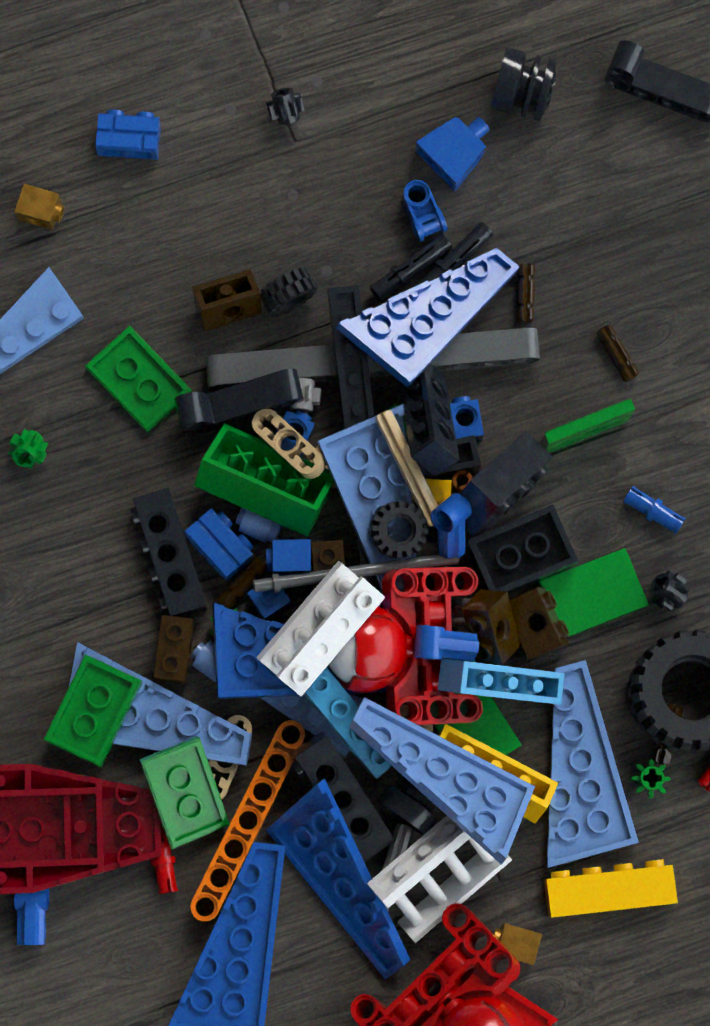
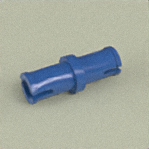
M632 486L623 501L624 504L646 516L645 519L649 522L654 520L675 535L686 517H682L663 505L664 501L661 499L655 500L638 490L635 486Z

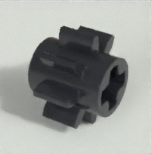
M292 88L275 90L271 94L272 101L266 102L271 120L277 119L280 125L297 122L300 119L299 112L305 111L303 98L299 92L294 94Z
M669 570L666 574L657 575L651 583L650 592L655 595L652 602L661 609L665 607L669 611H672L673 608L681 607L688 598L689 589L684 586L687 579L679 573L673 574Z

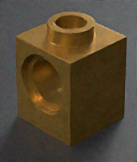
M24 184L14 212L19 221L53 231L55 222L60 223L63 217L65 206L62 205L58 193Z
M506 923L502 924L501 929H495L494 935L518 961L534 965L542 937L541 933Z

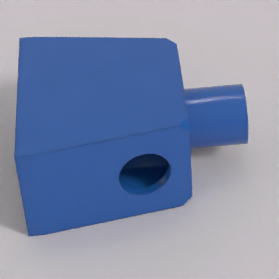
M454 117L416 142L415 152L455 192L483 157L486 146L480 139L490 129L480 117H477L468 126L458 117Z

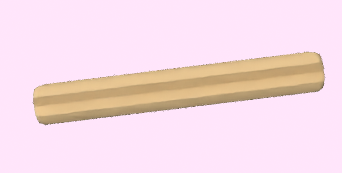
M392 411L382 412L375 417V420L418 508L423 512L422 516L427 519L428 523L426 525L432 527L434 525L430 515L438 505L417 462L411 458L409 445Z

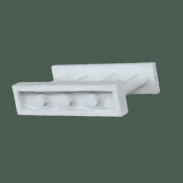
M338 561L256 658L298 695L302 696L384 600L385 596L362 576L358 578L343 563Z
M445 816L367 884L387 908L396 903L405 915L397 923L416 943L442 921V915L446 907L454 903L462 904L511 862L512 859L508 855L501 865L448 816ZM469 840L477 854L463 865L454 851ZM444 861L453 872V875L438 886L429 873ZM420 882L429 895L414 907L405 893Z

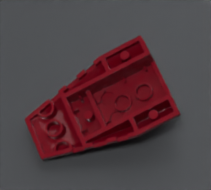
M35 764L0 765V894L35 893L161 856V822L149 789L46 768Z

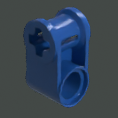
M421 180L409 182L404 188L402 204L418 242L424 241V237L438 231H448L443 213L437 206L427 183ZM418 191L422 193L424 200L418 203L413 202L408 197V194Z

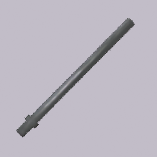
M439 554L350 566L347 568L360 578V576L383 575L388 571L403 568H432L459 564V558L446 559ZM331 569L286 576L271 574V578L253 580L254 592L273 590V593H279L281 589L319 584Z

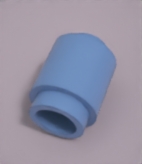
M241 508L235 522L240 525L239 532L264 543L276 540L282 528V525L244 508Z
M209 641L205 645L201 642L191 655V658L195 660L192 666L216 683L214 643Z

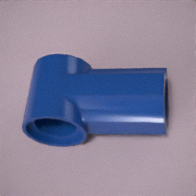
M458 493L450 495L430 515L431 521L437 529L439 555L446 559L460 558L465 553V520L471 515L472 508L469 501Z
M416 625L414 658L432 660L447 658L460 661H475L479 651L477 634L447 631L444 627Z
M49 889L35 893L14 894V906L17 911V945H45Z

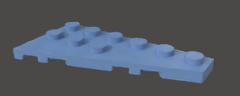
M402 404L391 409L406 439L403 420L404 408ZM375 417L317 441L369 564L416 557V553L404 558L387 557V555L378 552L379 549L371 543L373 542L372 537H369V531H371L369 523L373 519L375 511H378L381 506L397 501L412 503V494L380 431ZM393 518L388 523L387 534L393 541L403 542L410 534V526L403 518ZM383 574V575H376V576H375V578H376V580H377V583H378V585H379V587H380V589H381V592H382V585H381V583H382V578L384 577L385 574ZM398 575L395 580V585L399 591H402L405 582L404 579L400 575Z
M77 642L70 684L85 654L143 681L113 744L159 752L198 736L203 745L207 760L247 766L252 739L251 733Z
M586 660L558 667L554 670V672L565 673L561 705L553 704L550 779L558 782V785L549 804L546 868L639 843Z
M364 697L349 727L502 865L508 856L535 786Z

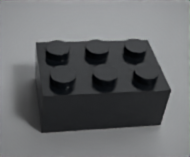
M527 431L520 435L471 479L460 493L469 501L472 508L471 515L465 520V529L473 537L482 528L488 532L499 521V517L502 514L506 515L518 503L517 500L521 497H526L536 486L535 483L549 471L545 466L553 456Z
M554 504L467 540L465 545L485 590L505 591L508 594L573 568L578 563L577 556Z

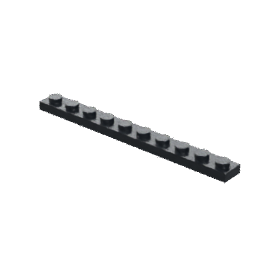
M359 285L327 289L343 430L374 417L367 354L336 329L339 322L347 318L350 320L361 314ZM356 534L359 565L369 564ZM375 576L363 577L382 594Z

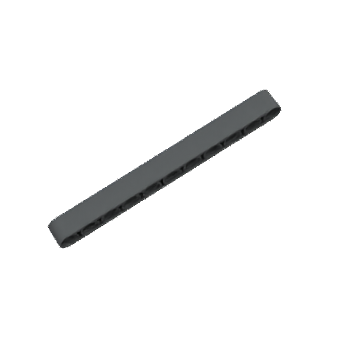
M518 328L460 333L431 362V365L441 372L535 363L540 361L538 332L535 328ZM333 345L217 354L205 358L208 389L214 391L292 368L297 369L299 378L312 379L315 382L337 381ZM367 354L370 378L393 376Z

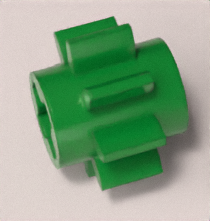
M24 429L21 436L14 433L9 442L11 448L8 451V455H11L13 461L21 467H29L31 469L35 461L42 464L47 455L45 450L48 443L44 442L43 437L36 431Z
M649 759L647 768H644L641 764L635 765L639 773L637 776L631 777L630 780L637 781L639 787L635 791L636 794L646 791L648 799H652L654 790H657L660 794L666 793L662 785L664 782L670 781L671 778L664 777L662 771L666 767L665 764L655 767L653 759ZM649 771H651L653 777L658 779L651 787H649V782L643 780V776L649 774Z

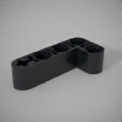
M622 40L618 43L605 77V82L609 86L696 120L710 123V83L642 58L644 49L634 42Z
M292 368L267 374L209 394L202 392L185 393L175 397L174 400L181 429L194 433H204L222 428L224 423L232 425L253 418L262 409H272L275 411L300 403L304 400L297 369Z

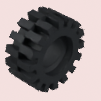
M300 267L299 269H293L291 272L283 273V276H278L273 282L267 283L266 287L261 289L260 295L269 315L274 317L280 316L282 313L286 314L291 309L298 308V305L306 303V300L311 299L318 292V287L307 268Z
M397 501L385 504L378 511H375L374 517L369 523V526H371L369 537H372L373 542L371 543L379 549L378 552L390 558H404L412 556V554L422 549L420 547L427 540L425 537L428 534L429 528H426V523L428 522L426 517L422 516L423 512L420 508H415V505L412 503ZM393 518H403L410 526V534L403 542H395L387 534L388 523Z

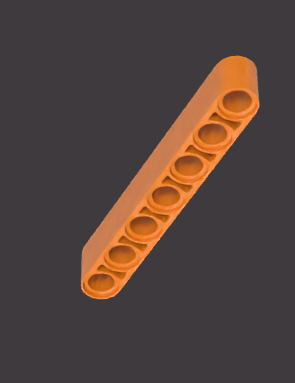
M288 720L278 727L192 899L190 907L196 919L204 922L211 921L219 914L253 842H255L292 768L291 763L296 760L291 752L304 744L305 731L299 722ZM289 727L296 728L300 732V738L294 744H288L282 739L283 731ZM279 755L285 759L286 766L281 772H272L269 769L268 761L271 757ZM259 784H267L272 789V794L266 801L257 800L254 796V789ZM245 812H252L257 816L258 822L253 829L247 830L240 825V817ZM236 840L242 843L243 853L238 858H229L225 851L226 845L230 841ZM217 869H224L229 875L228 883L223 887H215L211 882L212 873ZM202 898H210L214 903V911L209 916H201L197 911V903Z

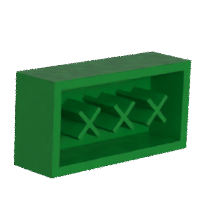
M224 423L201 461L194 486L308 537L329 498L334 481L329 470L326 468L316 478L308 479L303 477L265 441ZM301 458L306 466L312 468L315 463Z

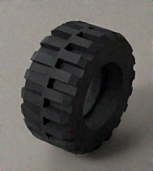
M687 629L678 630L675 634H667L653 643L636 662V666L631 672L629 679L631 686L628 689V699L632 701L630 710L633 717L637 716L640 722L638 726L642 732L646 730L652 736L650 740L657 745L661 742L667 745L666 749L674 752L677 750H683L684 753H694L700 750L706 751L710 749V714L699 720L683 719L669 709L662 695L661 685L663 678L668 670L677 664L693 663L710 673V636L706 635L705 630L696 629L694 632H688Z

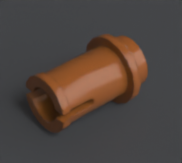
M466 470L457 471L453 475L452 481L455 493L460 494L466 487V485H460L463 482L469 483L474 478L470 473L467 474Z

